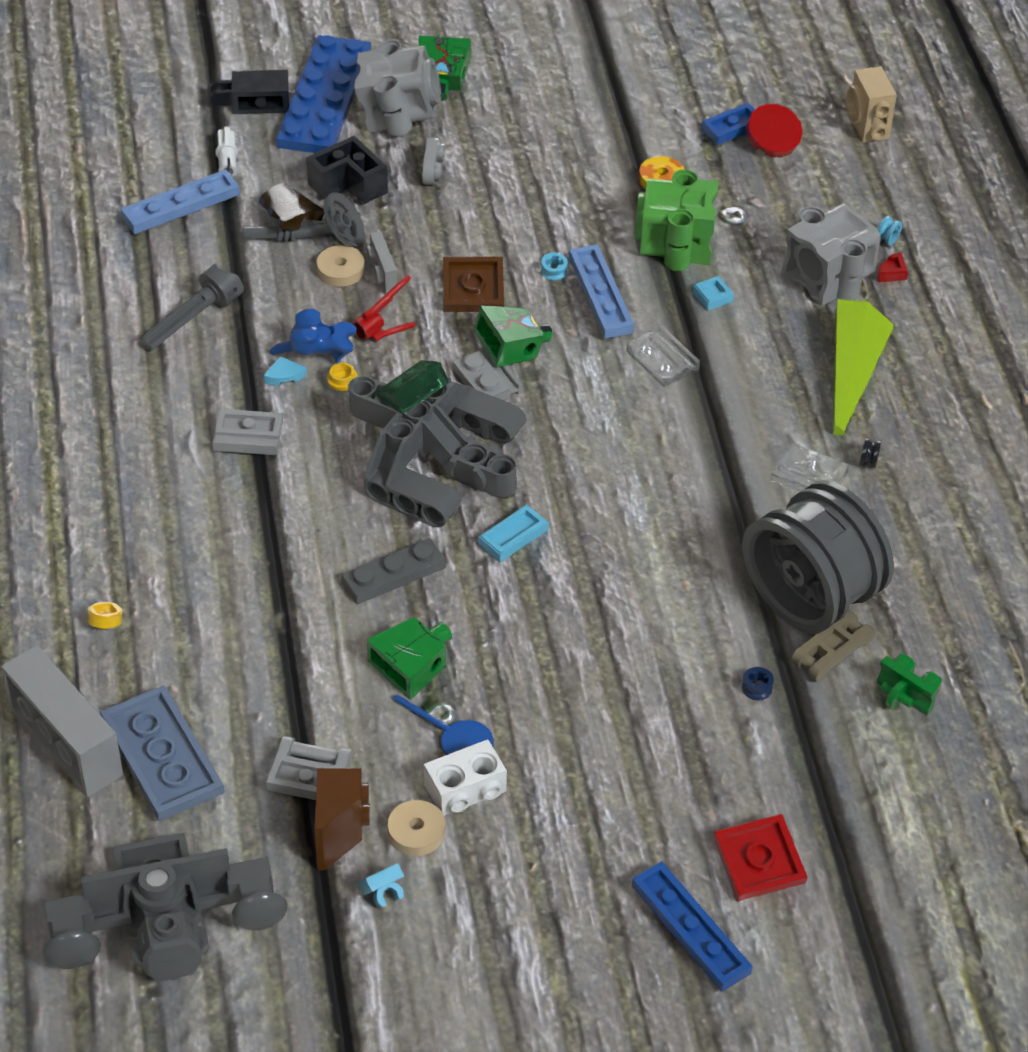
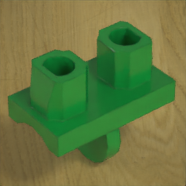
M901 653L894 659L886 655L880 661L881 671L876 681L877 684L881 685L880 690L888 694L886 705L891 709H895L902 703L908 708L913 706L927 716L933 710L935 697L940 690L942 678L932 671H927L922 677L917 676L913 673L916 665L915 662L904 653Z

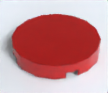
M767 103L758 106L751 113L746 125L747 138L752 146L757 150L764 151L765 155L770 157H784L791 154L799 145L803 135L802 124L797 115L789 108L780 104Z

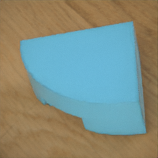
M280 356L264 374V383L280 386V383L293 380L294 383L298 382L307 375V367Z

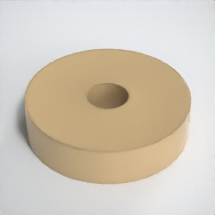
M346 245L332 246L323 250L317 258V274L319 278L332 286L352 285L358 282L365 272L364 257L359 250Z
M423 800L406 801L398 805L388 818L389 840L398 851L406 855L422 856L435 851L445 838V817L442 811L430 802ZM414 826L422 827L418 830L412 829V827Z

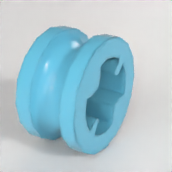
M886 216L878 227L881 236L880 241L885 240L887 245H893L901 233L902 222L898 220L893 222L892 217Z
M557 252L545 254L541 260V274L549 280L564 278L567 274V258ZM551 265H557V268H551Z

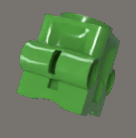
M687 169L676 171L672 176V181L647 178L646 193L639 192L636 215L635 240L641 241L640 255L664 257L666 267L674 271L685 270L690 266V263L710 265L712 249L709 240L714 233L716 214L713 202L717 197L719 181L698 179V175L695 172Z

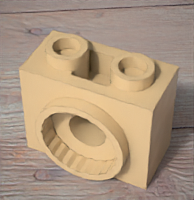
M882 66L855 70L853 85L849 86L846 92L848 117L855 126L863 143L890 139L897 94Z

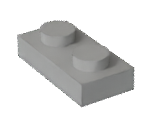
M382 231L370 233V246H366V254L369 264L374 263L375 280L377 284L382 283L386 294L397 284V269Z

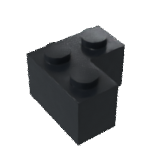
M355 135L306 157L307 183L323 199L333 192L339 193L349 189L361 202L366 204L388 193L387 165Z

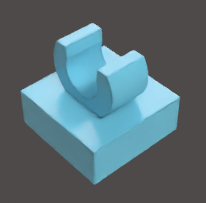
M398 863L357 882L363 895L375 891L373 900L378 908L387 906L383 898V893L386 889L393 892L396 900L404 897L402 887L394 882L404 877Z

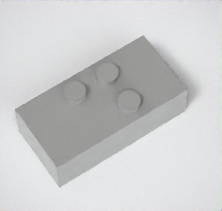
M38 645L1 666L10 709L87 798L123 776L116 732L100 716L95 702L91 698L85 699Z

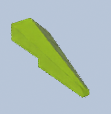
M837 299L835 311V360L833 366V435L844 436L847 424L855 413L857 403L865 392L875 371L878 359L885 350L889 336L893 333V323L868 301Z

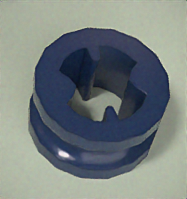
M762 667L748 669L743 676V693L752 700L759 701L768 698L773 690V674ZM757 680L763 682L760 683L759 686L753 685L757 682Z

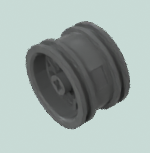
M827 480L814 482L791 497L787 509L770 511L749 525L743 534V558L755 588L775 614L797 630L809 634L821 633L831 627L834 623L844 618L850 604L864 603L871 599L877 593L884 590L893 577V553L882 525L858 496L835 482Z

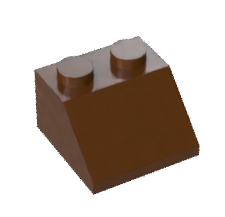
M317 768L315 809L317 870H326L361 842L363 826H370L369 783H362L361 768Z

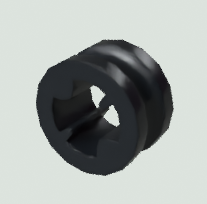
M865 438L860 465L870 463L871 467L876 468L882 440L872 442L870 438Z

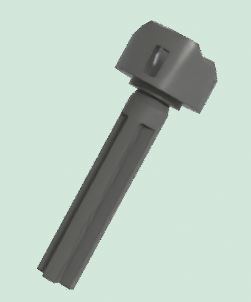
M213 264L199 275V282L202 288L140 339L141 344L146 347L147 351L151 352L213 302L220 307H227L244 292L243 284L238 275L217 268L216 264Z

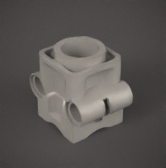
M387 40L382 42L376 50L358 53L357 64L360 68V73L355 79L354 89L358 101L366 111L365 122L369 132L388 130L390 135L401 136L411 130V122L435 118L436 104L441 102L440 80L433 58H428L425 46L402 49L399 41Z
M844 203L827 212L818 207H805L800 210L798 224L787 229V253L783 261L782 274L790 281L805 287L811 298L821 306L835 298L856 300L860 295L862 279L875 272L881 239L880 233L864 216L856 213Z

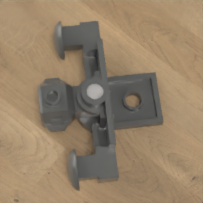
M185 833L114 846L112 849L116 865L115 871L81 877L83 894L44 901L51 940L45 945L43 955L49 964L60 969H75L85 966L96 958L101 947L99 938L90 932L127 925L128 934L135 938L130 943L133 963L144 967L145 973L155 981L176 980L183 976L193 975L202 962V954L209 949L206 929L198 926L202 920V909L238 902L232 910L234 922L243 929L257 931L270 928L280 922L287 912V901L283 896L274 893L268 856L229 864L227 848L189 856Z

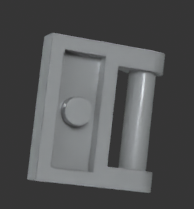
M283 736L266 782L267 790L316 800L317 768H350L353 749L342 747L340 750L295 742V738ZM292 755H293V756H298V757H303V758H308V759H314V760H319V761L334 763L335 765L326 764V763H321V762H316V761H310V760H305V759H300V758H295V757H292Z

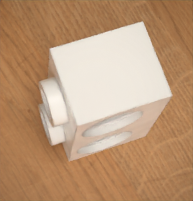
M488 739L424 764V786L434 804L442 811L444 816L453 812H461L470 805L483 800H492L501 793L506 792L507 770Z

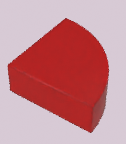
M901 252L888 256V259L879 266L878 282L907 280L908 270Z

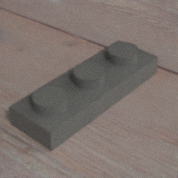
M428 538L342 573V583L358 605L445 569L446 559L431 538Z

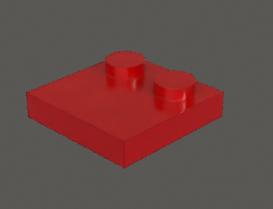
M783 814L714 832L713 840L737 902L806 884L808 877Z

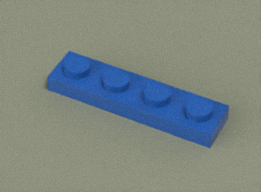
M662 861L632 878L633 889L721 992L751 975L753 966Z

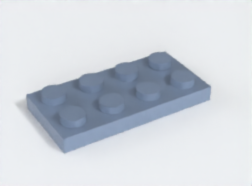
M165 685L100 711L101 717L116 732L119 752L158 821H162L225 793L222 781Z

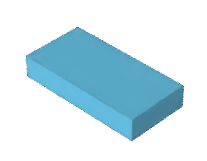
M526 504L478 536V544L501 563L548 531L549 522Z

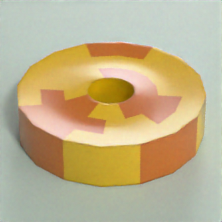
M658 156L647 159L641 164L639 170L640 185L646 190L647 178L672 181L673 174L678 170H684V166L671 157Z

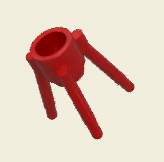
M406 275L370 309L352 321V324L357 328L356 335L361 340L367 341L372 337L375 342H378L386 336L416 326V323L413 321L382 331L381 327L384 326V320L379 314L393 300V296L411 280L410 275Z

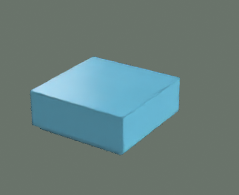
M720 276L693 285L692 293L707 311L734 301V293Z

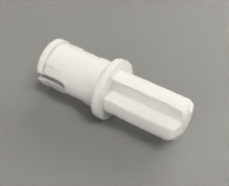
M224 127V129L217 132L218 147L215 152L219 159V172L228 169V173L234 177L237 174L236 158L238 156V148L235 146L234 131L230 130L229 127Z

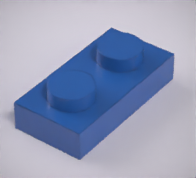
M745 103L702 121L701 130L716 145L747 134L746 125L755 108L749 103Z

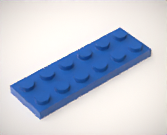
M330 35L317 36L277 135V148L317 153L337 143L356 93L354 89L355 79L360 73V68L357 64L358 53L371 51V42L338 38Z

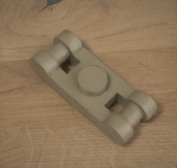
M848 610L844 618L823 632L817 633L801 645L792 655L791 661L799 668L805 667L809 671V676L815 681L820 682L833 667L860 646L868 645L874 638L876 630L868 624L863 625L860 623L858 616ZM816 653L822 657L818 661L812 657Z

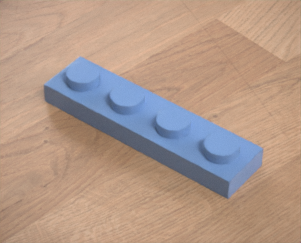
M223 170L121 208V215L133 233L137 234L240 195V189L228 171Z
M598 244L569 249L570 262L604 339L634 333V323Z

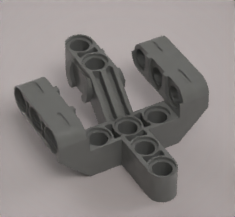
M429 374L413 394L366 376L356 377L348 384L351 414L358 419L383 428L379 433L364 475L365 491L375 502L434 527H443L462 502L458 491L447 484L406 468L407 464L423 445L443 466L446 475L450 479L457 480L500 498L511 496L516 491V461L514 458L504 454L499 446L495 444L491 447L476 441V437L473 435H469L466 438L459 430L463 427L481 434L484 439L488 440L491 438L501 443H509L526 423L524 412L516 405L473 389L469 385L452 382L449 377Z

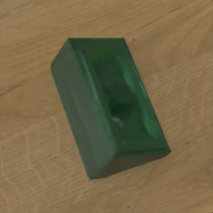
M420 360L377 390L376 395L396 411L404 414L448 383V378L441 362Z

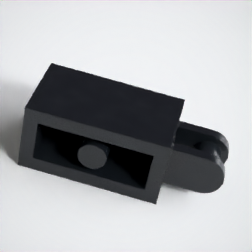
M288 70L232 71V80H216L210 85V102L215 106H233V115L287 113L290 106Z

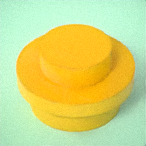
M343 362L336 363L327 374V384L334 390L347 391L348 384L352 379L358 377V374L352 365Z

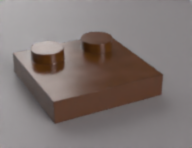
M503 256L443 257L444 312H479L481 306L504 307Z

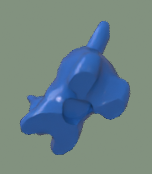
M311 308L305 309L295 315V325L291 331L289 341L276 344L270 349V353L275 355L295 351L302 355L328 354L335 359V363H340L342 358L353 351V343L348 337L354 335L357 328L349 322H339L332 325L323 324L319 311Z

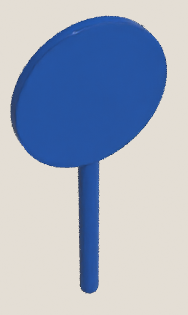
M399 695L394 696V701L444 730L441 746L445 755L487 739L494 746L492 732L484 724L474 720H461L449 726Z

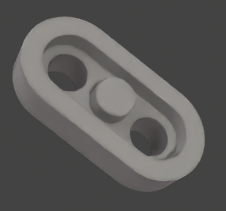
M427 137L423 162V185H435L436 180H441L442 162H439V160L444 161L445 143H440L439 137Z

